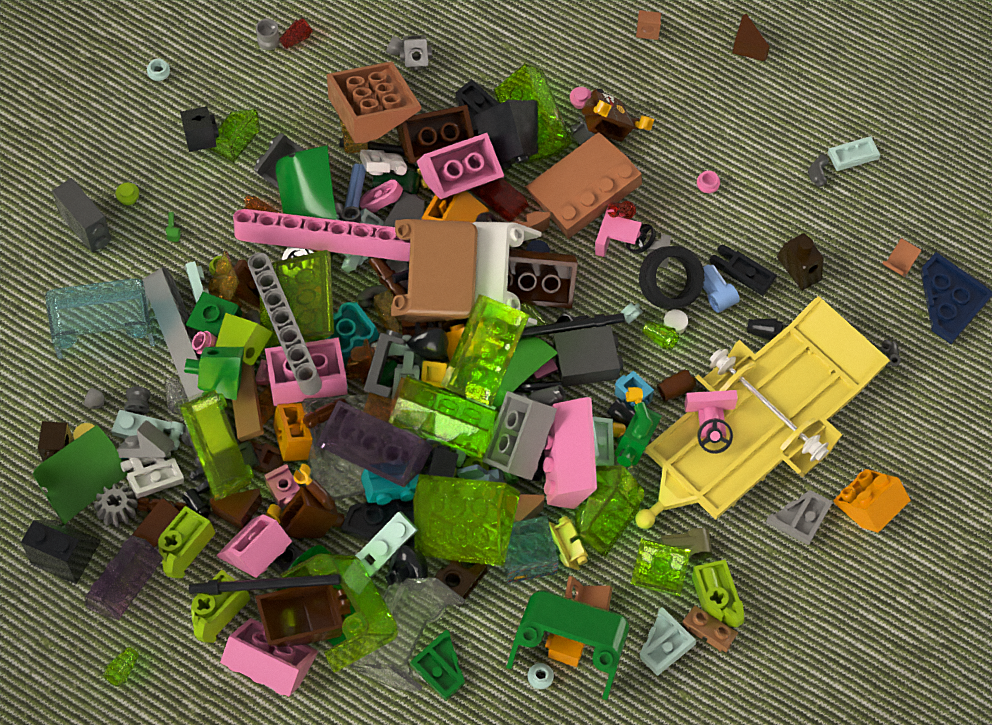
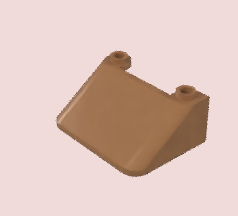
M396 220L395 232L397 237L402 240H410L408 294L394 297L391 306V316L411 323L469 317L475 307L478 236L476 226L466 221Z

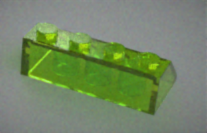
M525 63L494 89L500 104L507 100H537L538 153L530 156V160L523 164L557 156L572 144L543 69Z
M479 294L440 386L491 407L530 315Z
M406 375L388 422L400 429L413 431L423 438H431L441 442L444 446L464 451L468 456L483 459L493 436L499 411Z

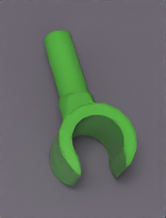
M169 212L168 226L166 227L167 240L179 242L181 229L174 227V212Z

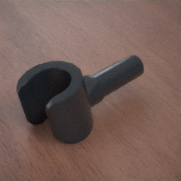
M561 314L555 323L587 319L589 316L570 317L567 314Z

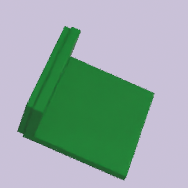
M202 292L186 326L202 332L208 331L218 338L225 314L228 313L241 318L243 312L233 302Z

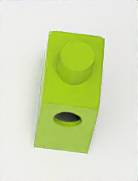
M226 313L215 347H244L243 363L252 366L273 332L258 323Z

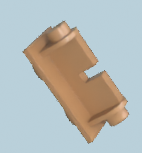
M695 605L682 624L686 627V631H690L699 638L707 637L706 642L717 648L719 652L723 650L727 653L732 645L731 643L738 635V632Z

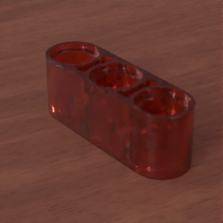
M503 178L470 189L508 222H512L529 206L525 197Z

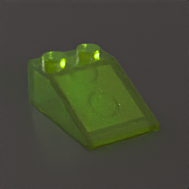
M623 465L596 466L597 489L588 496L580 535L601 556H607L639 512L640 504L644 498V488Z

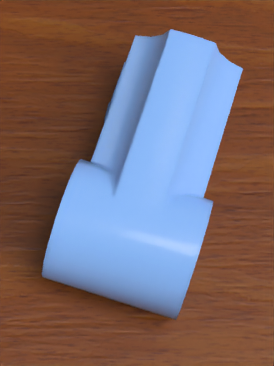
M708 264L704 266L705 281L703 282V289L708 294V300L712 309L719 313L739 303L740 298L735 287L725 282L714 265Z

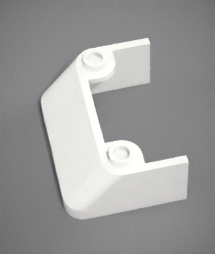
M473 222L478 231L475 307L472 314L467 318L474 320L486 318V321H495L497 327L506 330L537 325L536 319L520 315V301L514 293L507 291L509 246L517 247L523 241L541 237V232L514 222Z

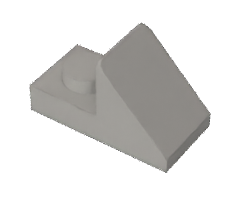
M145 420L137 429V435L127 437L117 450L119 458L166 457L175 445L173 440L152 423Z

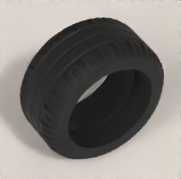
M664 246L649 253L640 266L638 278L645 298L653 305L663 309H680L690 305L702 292L703 282L705 281L704 269L699 258L692 251L681 246ZM668 257H674L679 260L687 274L685 288L675 298L666 297L659 290L656 282L657 269L662 261Z

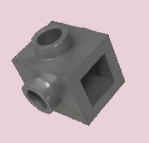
M426 35L403 36L404 47H399L400 61H405V66L410 67V70L424 69L423 66H428V59H432L431 45H427Z

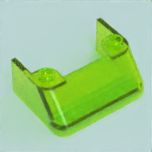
M211 388L174 402L175 406L181 411L210 487V491H208L210 497L218 501L251 485L250 479L254 478V474L250 464L245 465L224 410L228 406L223 393L218 394L216 389Z
M317 554L280 575L282 578L331 574L341 575V586L356 613L347 617L343 622L342 631L346 640L324 652L333 673L392 642L397 637L399 629L393 615L357 556Z

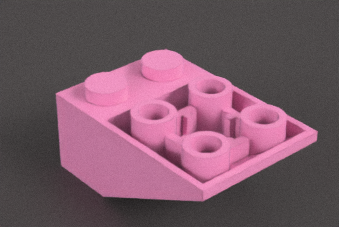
M262 514L251 519L216 556L257 578L267 570L268 566L278 556L284 553L292 540L276 520Z

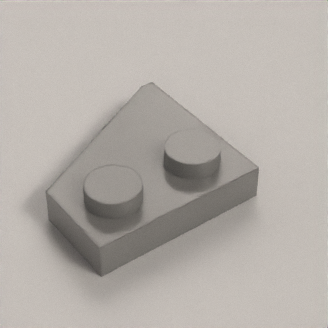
M809 490L801 495L800 499L788 503L774 515L773 513L769 515L766 523L809 546L833 502Z

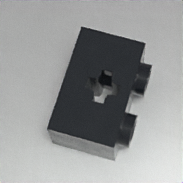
M207 106L180 112L189 152L217 147L215 138L219 137L215 116L214 114H209Z

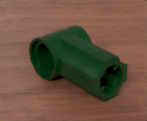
M409 170L404 175H398L395 172H383V175H374L372 189L389 180H396L402 186L404 192L417 195L422 178L418 173Z

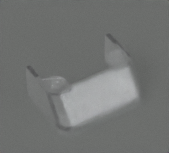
M437 578L406 579L403 583H399L398 580L395 581L393 585L387 588L351 659V667L360 674L396 690L421 691L423 686L413 680V669L406 664L426 624L441 620L446 613L447 605L463 604L465 599Z

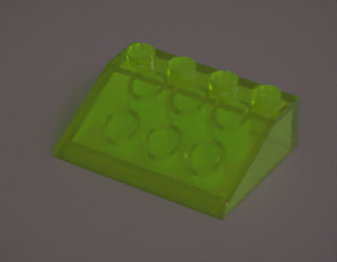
M324 250L272 263L305 343L324 340L333 335L330 251ZM260 295V325L273 332L261 351L262 354L266 355L265 349L280 347L281 343Z
M419 474L413 498L414 525L419 529L414 534L415 548L421 551L424 557L504 566L520 491L502 482Z

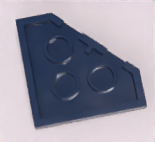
M935 252L921 269L922 283L931 330L952 345L992 298V290Z

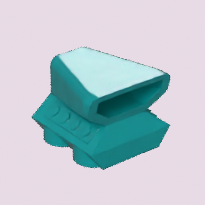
M357 302L343 303L337 312L332 315L326 314L322 316L318 323L313 326L317 332L315 334V341L339 337L345 370L380 336L375 325Z

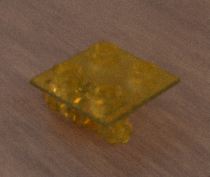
M224 250L221 260L217 262L214 276L209 280L208 289L212 295L233 302L241 309L242 304L236 292L239 280L228 252Z

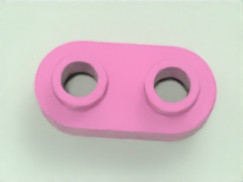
M389 180L366 192L361 197L359 206L362 209L366 208L371 213H375L381 208L397 202L403 188L396 180Z

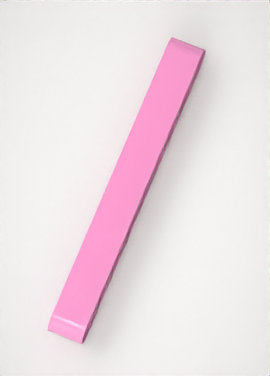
M250 209L238 210L233 215L234 235L241 241L409 262L410 240L398 238L395 227Z

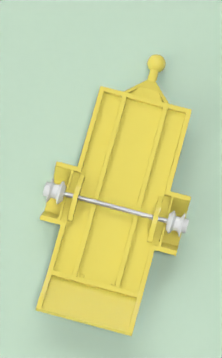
M819 296L789 326L756 354L740 340L735 343L728 356L727 349L717 350L710 358V367L716 368L704 378L699 374L695 378L710 392L737 390L738 400L735 409L723 410L724 420L729 424L733 432L732 443L728 449L721 453L713 454L705 451L700 446L697 438L700 428L698 411L684 414L645 449V452L662 468L658 502L650 509L638 511L635 517L636 524L642 529L651 528L655 523V517L663 510L699 503L716 520L731 506L734 507L736 502L759 481H764L766 475L783 460L796 473L804 477L832 451L842 436L828 420L856 397L890 360ZM725 425V428H726V437H724V438H726V439L729 440V437H730L729 429H728V427ZM722 441L718 443L708 442L704 446L711 450H718L723 448L726 443Z

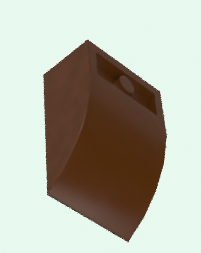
M333 585L294 587L255 596L268 645L275 647L299 646L340 637L344 627H346L345 615L351 614V603L347 599V589L337 590L336 587L333 588Z

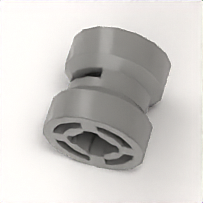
M262 19L256 25L257 42L259 47L264 50H272L279 45L278 24L274 20Z

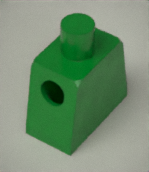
M205 347L200 360L186 359L184 372L198 375V389L237 400L241 386L244 347Z

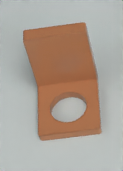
M639 10L636 37L658 40L661 13Z
M901 238L888 260L883 261L882 264L901 276L906 277L921 253V249Z
M573 576L568 577L565 597L573 599L572 588L574 586L576 590L574 600L609 611L613 590L611 586H583Z

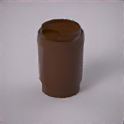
M684 369L662 380L661 383L657 384V389L662 399L666 402L693 391L697 384L695 378L690 375L689 370Z

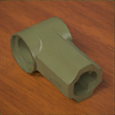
M707 528L692 529L686 534L663 535L660 538L663 559L690 557L693 560H703L713 555L710 534Z

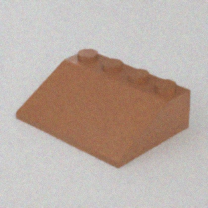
M392 61L327 74L328 98L355 144L367 143L370 140L380 138L421 110L420 103Z
M598 132L525 186V188L545 212H550L552 221L567 239H570L606 212L608 204L615 205L642 185V174L626 155Z

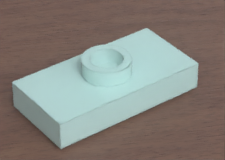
M871 136L832 147L828 150V155L836 171L874 161L880 157V153Z

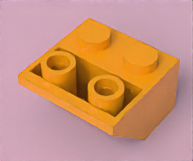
M467 191L441 200L435 194L423 214L422 220L466 221L473 223L480 213L489 212V210Z
M865 469L833 501L861 528L878 533L911 500L898 477Z

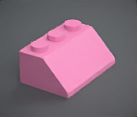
M487 133L424 154L417 160L425 183L440 200L504 177Z
M339 337L306 342L308 351L322 381L320 391L314 395H305L300 390L282 346L265 349L274 406L348 394Z
M249 618L229 636L220 663L228 666L234 672H240L250 677L256 683L264 684L274 689L278 694L289 697L302 683L317 656L318 650L307 645L289 647L269 646L263 624Z

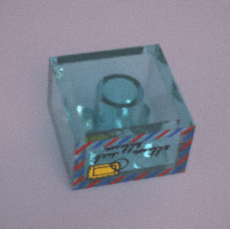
M547 516L497 525V541L507 583L557 574L559 562Z

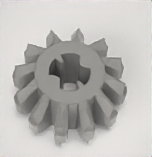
M114 483L111 490L104 486V494H97L96 499L98 502L94 503V508L98 511L96 513L97 518L100 520L104 519V524L107 526L114 522L117 528L120 525V521L128 524V517H135L136 515L134 509L137 508L138 503L137 500H134L135 493L133 491L128 492V488L125 485L118 489L117 484Z

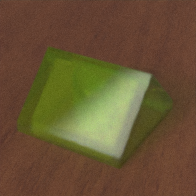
M255 109L230 112L218 127L219 137L215 138L217 147L208 149L234 163L260 131L258 112Z
M641 538L630 585L680 597L691 550Z

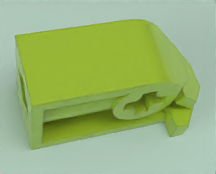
M186 506L159 537V554L163 571L167 577L183 578L185 576L184 571L216 534L211 521Z
M726 559L694 566L692 580L702 610L729 627H739L744 623L743 603L739 599Z
M223 570L212 579H220L222 582L237 581ZM222 592L221 595L211 596L209 593L197 594L191 604L192 622L196 639L202 642L214 643L217 640L216 635L251 600L248 592Z

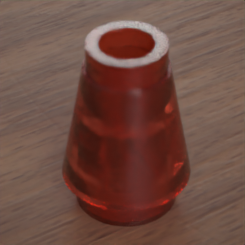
M304 18L296 19L279 38V41L285 49H288L310 38L313 30Z

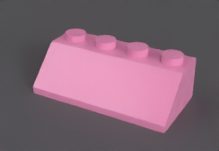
M589 397L555 403L551 406L556 408L557 411L554 423L551 425L546 439V446L544 447L545 460L543 462V470L546 476L544 493L547 496V505L575 509L597 489L592 399Z

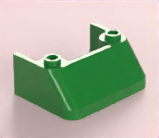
M545 590L536 591L528 600L516 632L506 668L512 669L515 665L521 646L535 647L542 641L544 632H550L595 647L592 656L594 666L600 671L609 673L602 699L607 700L629 633V622L621 614Z

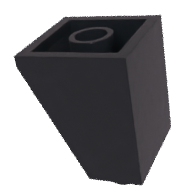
M507 100L474 116L479 135L488 134L502 171L511 169L514 163H525L530 160V156L538 153L537 100Z
M33 520L21 540L31 565L74 584L78 583L101 542L100 539L66 524L64 525L57 520Z

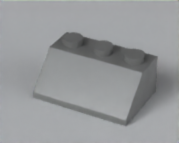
M507 391L482 462L507 473L532 480L534 473L537 471L542 450L546 446V439L551 425L554 423L557 409Z

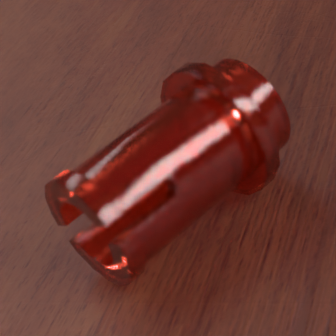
M630 201L622 203L612 202L607 209L614 210V212H608L612 218L631 219L636 213V207Z

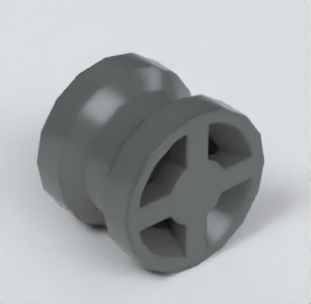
M144 387L128 388L126 390L128 400L124 405L125 411L139 415L148 413L149 404L147 401L150 399L151 392Z

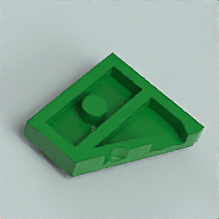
M447 629L410 661V666L445 701L465 684L458 658L451 642L450 633Z

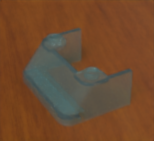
M125 279L52 289L45 294L51 338L58 359H63L62 349L70 348L77 342V335L126 329V333L133 338H143L148 335L150 346H155L152 311L145 284L140 279Z

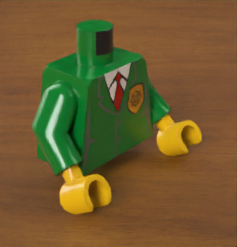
M628 387L626 392V401L635 402L636 404L634 405L635 414L628 428L626 429L623 423L613 422V437L618 438V447L614 454L618 457V463L624 467H629L631 464L637 465L662 415L648 409L646 403L642 402L643 391L639 387Z

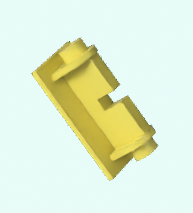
M564 516L558 520V525L548 522L547 524L551 530L549 532L550 538L561 552L559 554L560 560L566 567L580 570L579 565L588 562V554L580 539L573 543L571 541L578 536L572 520Z

